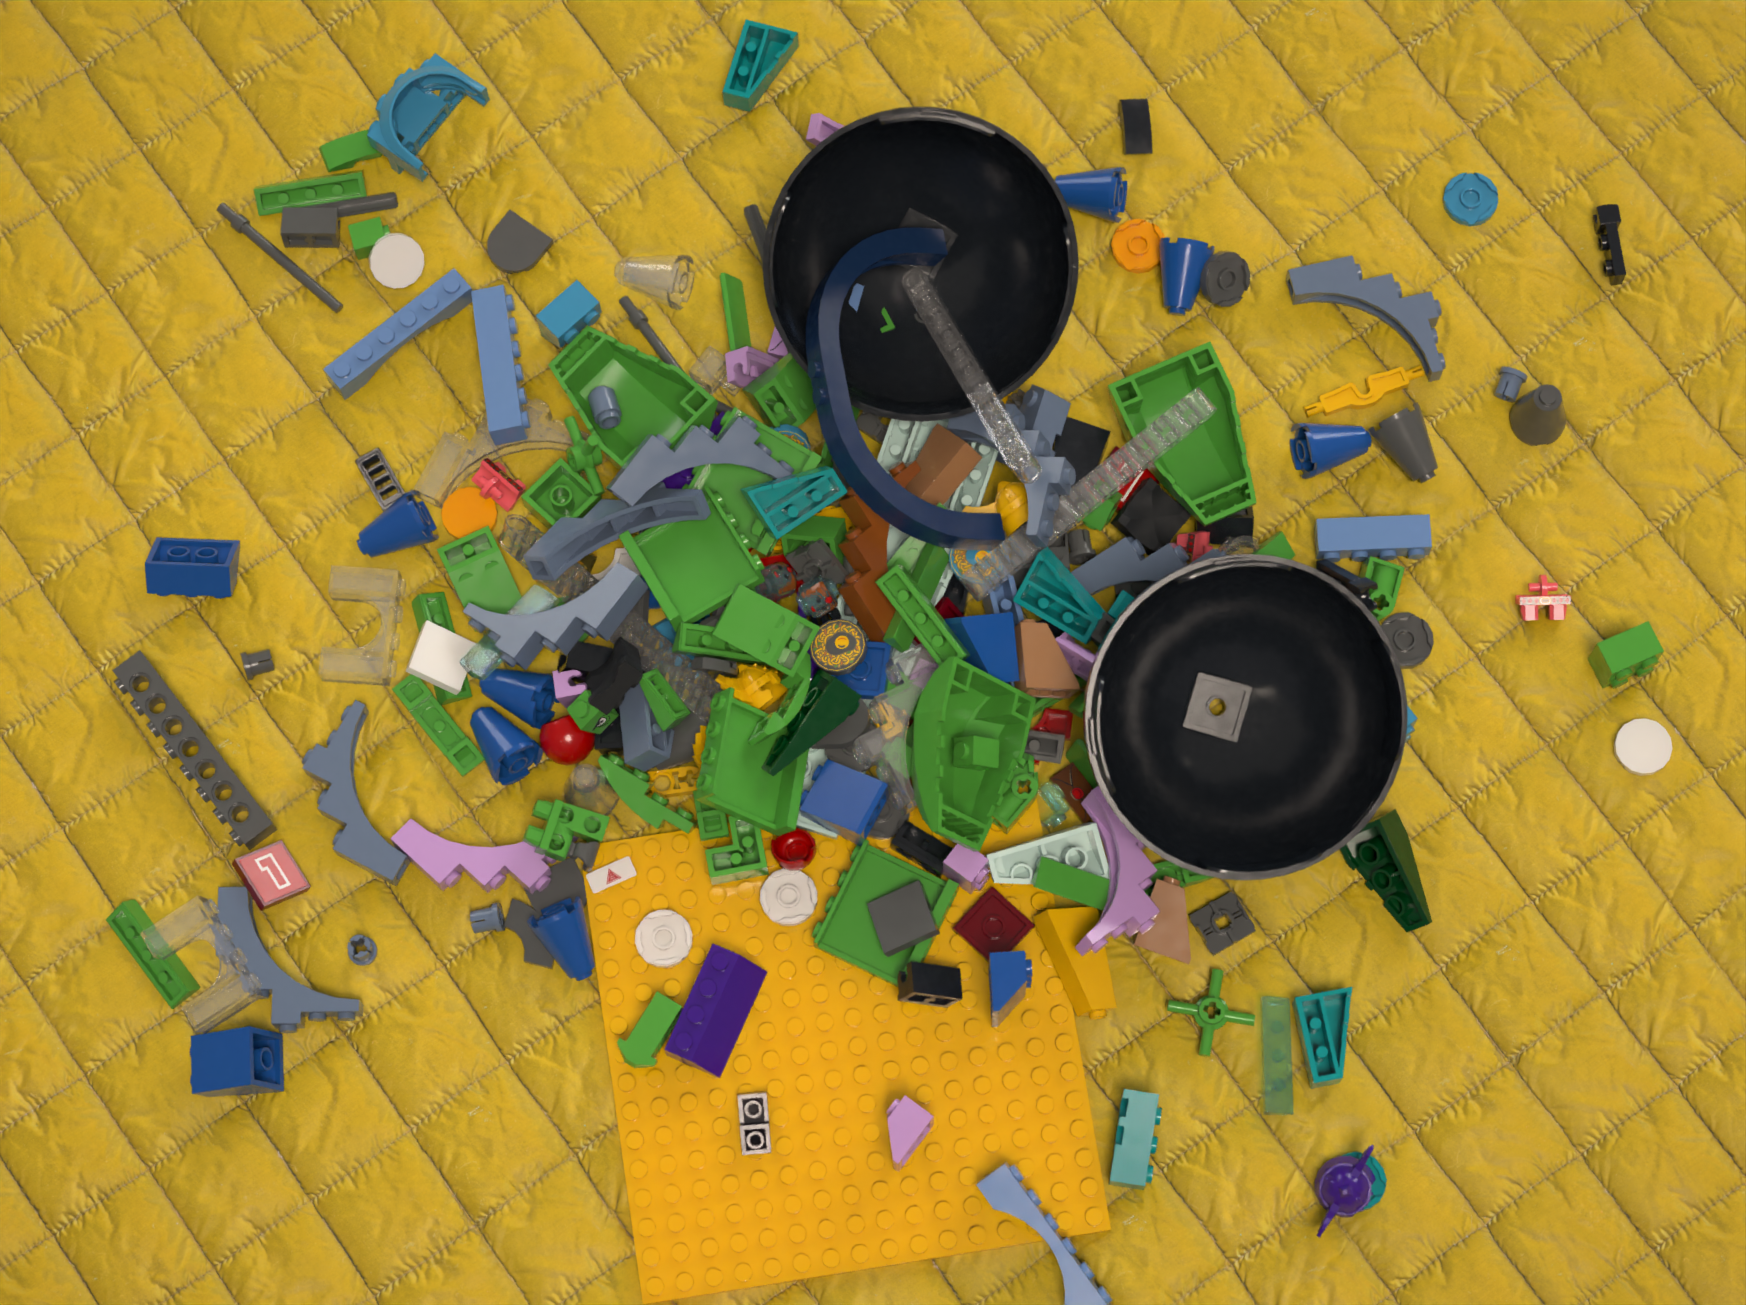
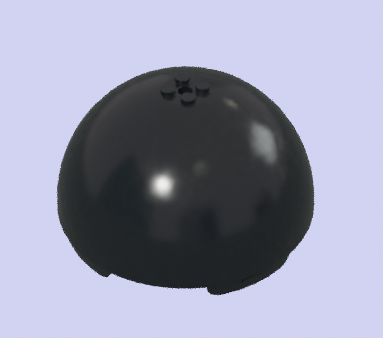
M929 106L900 107L873 113L838 129L808 153L792 172L775 202L766 229L762 268L764 289L772 319L786 348L808 374L806 322L812 297L825 274L851 248L864 239L887 230L898 228L943 229L948 255L937 265H890L880 267L856 278L849 288L840 314L839 341L851 405L862 411L891 419L935 421L964 416L1003 399L1028 380L1048 358L1065 329L1074 304L1078 284V246L1073 220L1058 185L1038 158L1014 136L980 117L962 111ZM860 284L864 286L858 310L856 311L849 304V299L854 286ZM883 307H885L895 326V329L884 333L880 330V328L887 325L882 315ZM917 313L918 318L922 321H928L932 317L934 318V320L930 323L923 324L916 320L914 314Z
M1259 554L1227 555L1186 565L1165 575L1134 598L1114 621L1096 652L1088 676L1083 707L1084 739L1094 778L1105 800L1125 827L1150 850L1181 868L1219 879L1242 881L1269 879L1303 870L1324 860L1353 839L1377 812L1395 780L1402 760L1408 722L1407 696L1398 658L1383 628L1364 603L1342 584L1313 567L1290 559ZM1214 699H1221L1224 703V710L1218 715L1212 714L1209 708L1210 703Z

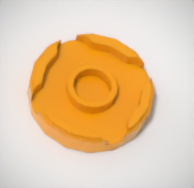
M1134 219L1128 220L1117 228L1112 238L1111 251L1114 260L1120 267L1128 272L1139 274L1149 272L1160 264L1159 242L1165 236L1154 223L1145 222L1146 220Z
M474 487L458 489L450 494L444 502L441 512L442 521L445 529L453 538L458 540L486 526H489L492 532L496 527L498 516L496 504L491 497L484 499L480 495L482 489Z

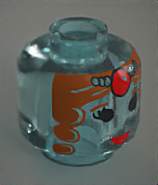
M776 562L765 566V569L761 571L765 582L755 587L756 593L773 602L788 598L795 593L797 575L786 563Z
M816 576L798 588L799 595L796 597V600L807 617L811 615L814 618H820L838 606L836 596L840 593L832 579L826 581L822 576Z

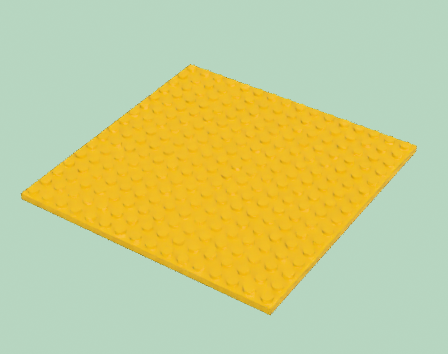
M1019 787L1018 793H1028L1029 787ZM1037 798L1007 834L992 823L978 852L986 857L987 854L1042 837L1043 832ZM909 801L910 817L908 821L949 847L954 848L957 843L932 832L923 820L918 807ZM727 823L728 837L701 841L699 828H694L691 833L681 830L600 843L593 868L590 872L629 856L637 873L634 877L600 892L593 893L586 878V874L590 872L583 870L643 1305L1045 1242L1043 1237L1023 1220L1009 1213L993 1209L976 1185L1006 1161L1010 1167L1015 1164L1025 1178L1021 1181L1027 1190L1032 1188L1039 1196L1042 1203L1038 1206L1044 1214L1050 1213L1060 1227L1056 1230L1062 1239L1111 1231L1073 1006L1034 922V916L1047 909H1056L1053 893L1038 889L1032 884L993 883L990 872L988 874V881L980 891L975 889L972 894H969L959 886V891L939 929L940 934L936 935L923 962L960 968L963 999L944 1008L898 1001V987L814 947L815 939L811 937L818 922H824L828 914L824 911L831 896H837L841 888L837 884L843 871L849 872L853 864L850 858L857 844L840 835L835 840L808 831L815 839L817 852L813 861L800 871L809 876L817 889V906L814 913L805 922L796 926H782L772 922L765 915L761 906L760 890L764 882L773 872L783 869L773 858L771 851L772 839L775 840L778 836L763 829L760 830L769 875L712 885L705 850L733 845L730 823ZM895 836L884 840L867 837L866 840L869 841L870 846L930 873L891 849V842ZM942 875L940 879L947 882L949 878ZM991 887H994L1035 925L1031 932L1013 950L1025 951L1026 959H1031L1032 961L1031 988H1026L1025 997L998 1027H992L989 963L953 931V927ZM657 910H672L678 913L689 923L693 934L692 948L688 956L680 964L670 968H657L646 963L639 955L635 944V932L638 925L649 913ZM712 944L737 953L768 972L721 1078H717L667 1056L664 1049L672 1032L654 1058L658 1061L655 1067L633 1068L624 1062L617 1045L619 1038L627 1041L657 991L684 1008ZM767 1091L772 1153L742 1155L737 1094ZM906 1095L934 1116V1126L902 1169L897 1172L893 1166L887 1122L888 1114L886 1112L895 1099L901 1101Z

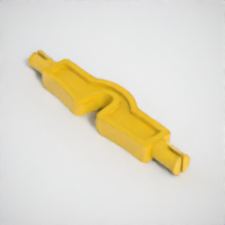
M1421 365L1406 371L1403 367H1398L1390 371L1370 375L1366 378L1368 394H1361L1354 383H1348L1334 391L1320 395L1318 402L1303 407L1304 413L1309 418L1321 412L1325 416H1329L1349 408L1366 409L1372 407L1383 396L1407 388L1409 381L1423 377L1424 371Z

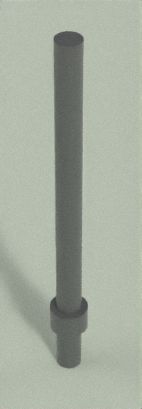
M224 202L218 206L217 211L231 222V227L239 234L243 233L335 313H339L342 310V303L255 230L246 217L242 214L238 215Z
M628 296L622 297L619 303L629 315V321L633 327L641 331L664 363L672 364L684 371L648 324V318L644 312L638 310ZM716 413L714 414L713 421H714V420L716 419V417H717Z

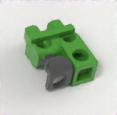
M557 799L552 803L537 800L531 816L544 820L543 828L540 829L528 825L522 841L536 847L535 853L544 854L555 860L565 861L567 857H571L574 860L579 858L584 863L582 869L585 872H590L610 817L564 803ZM573 836L584 839L587 843H574L572 840Z

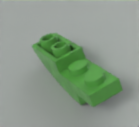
M610 753L609 756L604 754L599 757V765L611 787L630 809L643 820L657 829L663 827L667 821L686 833H691L694 830L698 821L692 818L694 816L692 812L681 806L678 809L667 804L669 799L660 793L654 792L653 795L649 793L654 782L649 780L650 775L647 772L637 768L634 770L624 765V759L614 753Z

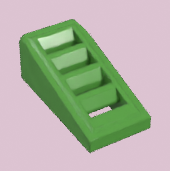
M657 668L643 674L639 684L662 731L665 732L678 726L691 714L689 709Z

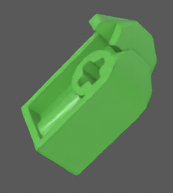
M1370 556L1362 563L1359 577H1367L1378 585V589L1369 590V596L1373 601L1378 602L1377 607L1381 608L1380 610L1376 608L1371 611L1379 622L1389 615L1395 607L1405 567Z
M1027 753L1023 754L1021 761L1016 762L1013 768L1015 772L1011 783L1006 784L1002 792L1004 796L1000 807H996L992 814L993 824L1006 834L1037 798L1038 772H1034V757ZM1019 787H1029L1028 793H1018Z
M657 991L627 1041L621 1038L617 1041L624 1062L633 1068L655 1067L658 1061L654 1058L674 1029L683 1010L682 1006Z

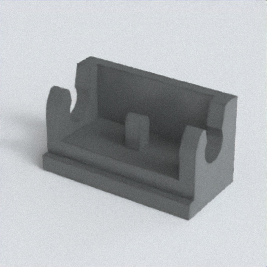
M283 207L281 237L284 247L339 248L340 221H338V208Z

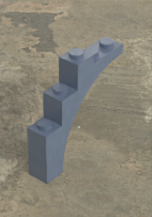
M1353 255L1288 270L1286 283L1293 305L1311 302L1336 303L1357 308L1377 317L1393 328L1410 345L1420 360L1428 381L1440 380L1443 369H1445V360L1443 354L1437 351L1438 336L1434 327L1439 316H1441V307L1439 301L1434 300L1432 291L1401 298L1399 282H1394L1392 273L1362 280L1361 267L1359 264H1355Z
M993 403L964 416L950 418L947 426L950 432L964 441L975 442L996 449L1014 462L1022 476L1027 492L1029 515L1026 535L1036 547H1047L1049 537L1053 534V519L1055 511L1059 508V495H1070L1071 486L1076 480V472L1073 466L1065 457H1049L1050 442L1039 430H1024L1025 416L1015 404Z
M745 415L743 418L734 416L715 441L712 439L714 433L703 425H700L699 428L696 425H691L672 450L669 448L671 443L662 435L657 434L655 437L648 434L606 489L626 505L633 506L650 488L660 481L691 467L705 464L729 463L749 467L768 475L774 480L793 475L794 469L783 460H780L778 463L770 457L773 452L762 443L754 444L761 435L755 430L757 428L756 423Z
M659 482L650 488L633 506H628L621 500L601 499L583 518L561 517L523 557L534 580L555 581L579 560L602 546L619 539V535L627 530L632 534L666 523L706 520L711 511L702 490L669 489L665 487L664 482Z
M1125 537L1071 573L1088 593L1093 596L1108 587L1129 581H1158L1165 575L1186 565L1205 559L1227 556L1225 551L1220 552L1219 549H1212L1188 564L1186 560L1189 557L1181 545L1177 546L1175 543H1168L1144 558L1143 554L1146 552L1138 539L1133 540L1132 537Z
M617 562L605 577L587 592L564 605L544 612L527 615H504L486 611L471 603L462 612L470 619L468 624L479 633L483 631L489 633L487 636L496 643L494 646L502 653L500 658L511 667L517 664L526 670L543 647L552 653L558 650L567 656L584 632L594 639L598 635L608 641L649 587L638 574Z
M355 700L352 706L349 705L344 710L341 716V721L343 722L338 730H333L328 737L327 749L319 744H316L313 750L309 749L303 758L302 764L304 766L302 768L308 776L330 787L321 793L317 804L319 805L318 810L323 816L345 827L344 830L340 829L333 840V845H335L333 850L336 855L397 886L409 866L410 860L407 855L390 845L372 827L364 814L357 795L354 777L355 751L360 731L369 711L365 704Z
M218 887L216 956L221 961H224L226 965H241V961H244L243 990L248 995H251V998L268 999L269 994H272L271 1024L276 1029H279V1032L296 1033L298 1028H305V1017H309V1021L319 1022L326 1021V1017H338L339 1021H354L355 1016H363V1004L360 1000L336 998L313 991L296 982L281 970L269 956L259 936L253 914V898L247 888Z

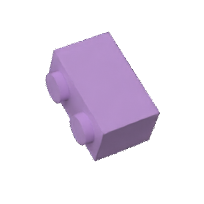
M956 844L943 861V875L959 883L962 889L972 894L975 889L980 891L989 879V859L978 851L974 852Z

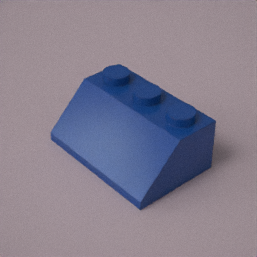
M156 537L145 562L147 593L159 596L175 594L185 595L186 597H197L199 595L213 596L214 598L231 597L237 584L240 541Z
M1025 951L989 953L988 972L992 1027H998L1025 997L1026 988H1031L1032 961L1031 959H1026Z

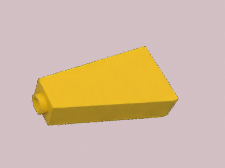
M1094 907L1047 909L1034 916V922L1077 1017L1089 1016L1090 1020L1107 1017L1106 1013L1117 1008L1106 949L1103 947L1097 953L1091 950L1084 956H1081L1075 948L1100 920L1098 909Z

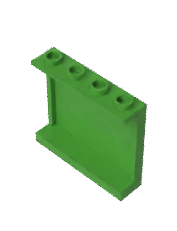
M736 407L733 408L732 412L728 410L720 422V425L723 426L720 431L721 433L734 416L743 418L745 415L757 424L755 430L761 434L754 444L757 445L760 442L773 452L770 457L778 463L780 460H783L794 469L793 475L819 468L825 461L822 456L810 451ZM714 435L712 439L715 441L718 436ZM729 463L705 464L694 467L692 474L695 475L690 485L685 484L682 489L702 490L704 496H706L707 493L703 486L707 484L712 493L718 491L726 505L722 508L725 514L731 512L739 526L735 528L738 535L744 533L752 548L769 557L779 539L770 537L768 532H766L763 539L751 533L750 530L757 519V515L740 489L774 479L749 467Z
M707 484L703 487L707 493L705 499L711 514L706 520L666 523L651 527L635 537H632L628 530L619 535L627 553L676 633L680 622L693 624L727 604L738 583L753 589L765 582L761 573L765 569L757 554L751 556L748 549L752 548L747 537L744 533L738 535L735 528L739 526L732 513L725 514L722 509L726 506L718 491L712 493Z
M732 687L714 694L710 703L711 713L705 731L707 736L705 747L701 754L702 764L700 775L696 782L697 792L695 800L776 836L796 830L809 749L775 776H772L763 770L762 766L776 740L780 736L787 734L788 724L766 740L752 746L748 741L759 721L770 714L733 698L734 688Z
M865 839L862 846L856 845L850 858L853 864L849 872L843 871L837 884L841 888L836 897H830L824 910L828 914L823 923H817L811 937L815 939V948L898 987L899 971L906 972L907 963L911 961L923 963L936 936L887 957L883 953L867 904L919 880L924 886L938 929H940L959 891V883L950 879L946 882L870 846L869 841Z

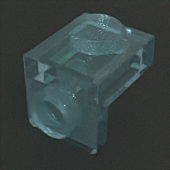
M1045 782L1038 787V793L1053 813L1045 818L1041 824L1043 827H1048L1051 824L1055 828L1067 818L1064 813L1070 808L1063 800L1065 794L1056 783L1051 785L1050 782Z

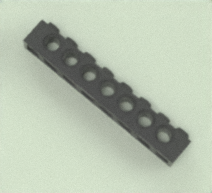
M140 650L112 670L118 677L113 682L123 695L129 692L134 698L130 702L139 716L145 713L150 719V722L146 724L156 738L162 735L167 743L163 745L164 749L172 759L178 756L182 761L183 765L179 767L189 781L195 778L200 787L196 791L206 803L211 800L217 807L212 811L222 825L228 822L233 828L229 834L239 847L245 844L251 850L277 830ZM149 682V687L146 691L137 692V687L140 683ZM157 704H166L163 712L159 714L153 713V709ZM182 725V730L179 734H169L173 726ZM190 747H199L198 753L195 756H186V752ZM215 768V774L211 778H202L203 772L206 769ZM226 789L232 790V795L229 799L225 801L219 800V795L222 791ZM242 811L249 812L248 818L244 822H236L238 813Z

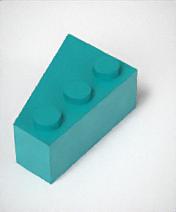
M746 19L722 91L724 105L751 112L798 49V32Z
M828 466L740 489L769 536L774 539H779L848 492L834 469Z
M1048 547L1038 552L1013 599L1015 603L1085 644L1091 641V635L1103 618L1102 613L1105 612Z
M1352 987L1295 997L1292 1002L1310 1089L1339 1084L1343 1078Z
M1124 1089L1120 1103L1109 1185L1144 1190L1145 1184L1152 1182L1154 1166L1149 1165L1150 1154L1156 1153L1158 1137L1153 1136L1154 1126L1160 1125L1162 1108L1157 1107L1159 1094Z

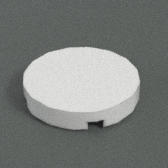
M390 233L379 238L369 254V267L373 276L382 285L393 289L405 288L413 284L421 276L424 268V254L420 245L411 237L402 233Z
M1646 718L1634 719L1624 724L1617 733L1613 745L1618 762L1629 773L1639 776L1652 775L1661 770L1669 761L1673 749L1671 737L1666 729L1658 722Z
M783 868L773 872L764 882L760 890V903L765 915L772 922L782 926H796L805 922L814 913L817 906V889L813 880L802 871H789Z
M657 910L649 913L643 918L635 932V944L639 955L646 963L657 968H670L680 964L688 956L692 948L693 934L689 923L685 918L672 910Z

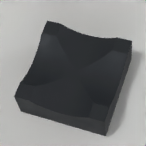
M1150 477L1141 482L1111 524L1126 537H1132L1133 540L1138 539L1144 547L1146 554L1151 555L1170 543L1175 534L1190 518L1191 514L1180 503L1171 498Z
M619 637L614 643L609 659L601 667L591 671L585 678V683L592 694L588 698L589 704L606 715L613 708L617 709L622 704L626 692L631 687H636L643 676L638 648L622 637Z

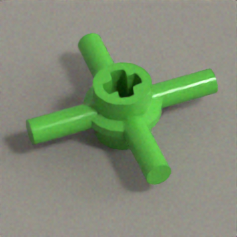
M567 417L564 419V423L574 446L566 450L569 466L573 472H577L579 475L584 471L594 495L600 496L605 493V490L595 466L602 464L603 461L602 452L598 446L599 439L595 435H590L585 442L575 417Z
M1212 969L1208 996L1202 997L1196 1004L1175 1000L1168 1001L1167 1011L1192 1015L1196 1023L1203 1028L1199 1055L1204 1057H1210L1214 1030L1220 1029L1226 1022L1254 1026L1255 1022L1254 1014L1228 1010L1227 1004L1220 998L1224 971L1219 969ZM1209 1007H1213L1214 1013L1219 1014L1215 1015L1214 1019L1208 1018V1013L1204 1012Z

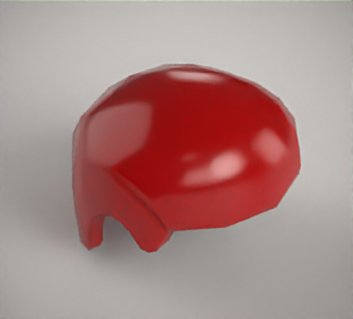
M799 828L778 836L775 840L772 839L771 841L773 858L782 868L789 871H799L807 867L813 861L817 852L815 839L808 831Z

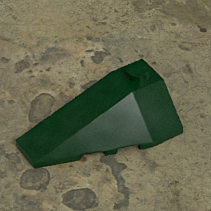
M818 669L810 681L802 707L788 723L787 734L780 736L776 740L762 769L775 776L844 722L848 716H852L857 711L860 704L859 700L862 696L834 676Z
M1396 809L1372 818L1353 839L1340 849L1346 863L1353 871L1356 869L1367 881L1365 885L1370 891H1376L1384 901V907L1406 932L1432 923L1409 836Z

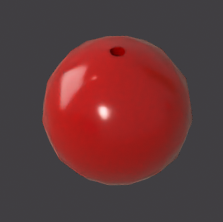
M568 714L543 724L539 740L542 750L549 759L557 764L568 766L577 764L589 756L594 748L595 733L580 730L571 715Z

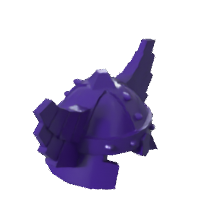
M1372 1144L1365 1149L1359 1159L1352 1156H1337L1326 1161L1318 1170L1315 1179V1194L1320 1205L1327 1212L1316 1236L1320 1237L1335 1215L1339 1217H1353L1355 1213L1363 1211V1208L1369 1204L1370 1196L1373 1195L1371 1185L1376 1180L1372 1170L1366 1165L1374 1149Z

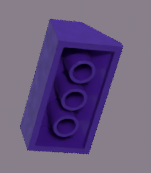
M712 944L664 1049L666 1055L717 1078H721L768 972L741 955Z

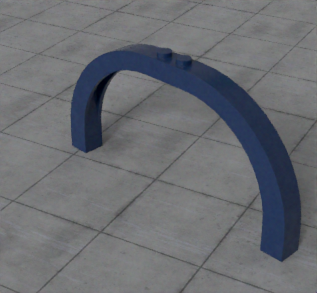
M898 228L874 234L851 248L829 269L818 284L809 307L806 322L808 376L811 378L812 398L814 404H816L823 437L836 466L847 483L886 522L918 540L935 546L958 550L992 551L1006 540L1000 513L957 512L935 506L918 498L897 483L882 468L867 447L856 424L839 341L840 314L849 288L856 278L870 270L890 265L935 266L948 255L943 229Z

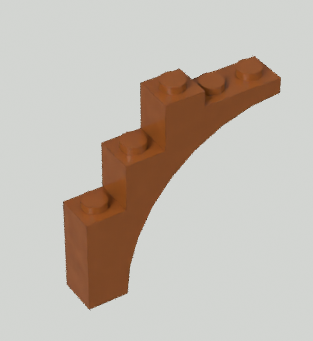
M915 460L905 464L903 461H899L888 470L890 472L889 475L902 487L906 488L908 483L921 471V468ZM850 486L846 489L848 491L847 495L838 502L853 523L854 528L845 534L846 539L838 546L854 571L844 578L846 582L838 588V591L871 642H884V635L896 609L875 582L888 572L887 538L890 524L876 514Z

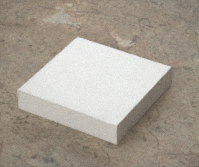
M426 620L422 625L406 672L457 695L461 691L477 644Z

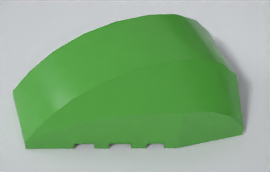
M586 326L548 364L592 435L598 437V446L610 462L619 470L648 434L655 437L657 434L662 435L671 443L669 448L672 450L691 425H696L698 428L700 425H703L709 430L711 428L718 402L677 366L662 362L653 355L649 356L629 344L625 345L618 342L616 338L592 327ZM606 386L614 389L622 412L621 422L616 427L602 429L595 422L588 402V395L594 388Z
M1207 342L1107 386L1114 412L1128 446L1166 490L1204 527L1256 505L1257 501L1250 467L1248 466L1245 442H1243L1235 393L1211 342Z
M955 656L948 657L935 670L921 693L914 714L911 779L916 804L923 820L931 831L976 852L980 851L993 823L992 814L995 808L1000 807L1004 796L1002 792L1006 784L1011 783L1015 774L1013 768L1017 761H1021L1025 752L1036 698ZM980 736L999 740L998 769L976 771L953 767L954 738Z

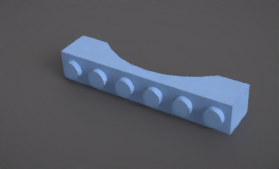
M453 268L326 366L323 370L328 381L346 400L366 385L384 362L408 341L429 327L455 316L472 303V288Z
M1006 1161L976 1184L993 1209L1009 1213L1023 1220L1035 1229L1049 1244L1058 1260L1063 1275L1065 1288L1064 1305H1110L1109 1303L1113 1300L1103 1286L1099 1288L1091 1279L1095 1274L1085 1261L1080 1264L1074 1255L1077 1249L1068 1237L1062 1239L1056 1230L1060 1227L1050 1213L1045 1215L1038 1206L1042 1203L1041 1199L1032 1188L1030 1190L1025 1188L1021 1182L1025 1178L1015 1164L1010 1167Z

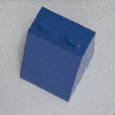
M1013 612L944 619L970 653V656L964 660L965 662L1007 684L1013 681H1020Z
M827 759L824 766L818 765L812 776V780L815 782L811 790H805L801 796L800 814L841 837L862 846L889 798L888 784Z
M248 1026L191 1036L190 1057L192 1075L190 1083L192 1094L218 1097L284 1091L283 1034Z

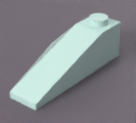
M1087 822L986 855V858L989 859L988 866L993 883L1032 884L1031 880L1041 856L1109 879V867L1095 822Z

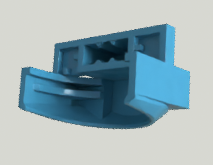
M435 53L430 60L426 59L419 69L412 70L409 68L404 74H400L389 92L380 97L375 108L379 121L376 120L371 124L367 134L370 145L388 158L394 171L401 174L406 170L423 182L428 173L422 168L423 162L416 157L418 152L466 95L484 107L490 100L487 88ZM440 90V96L438 97L431 91Z

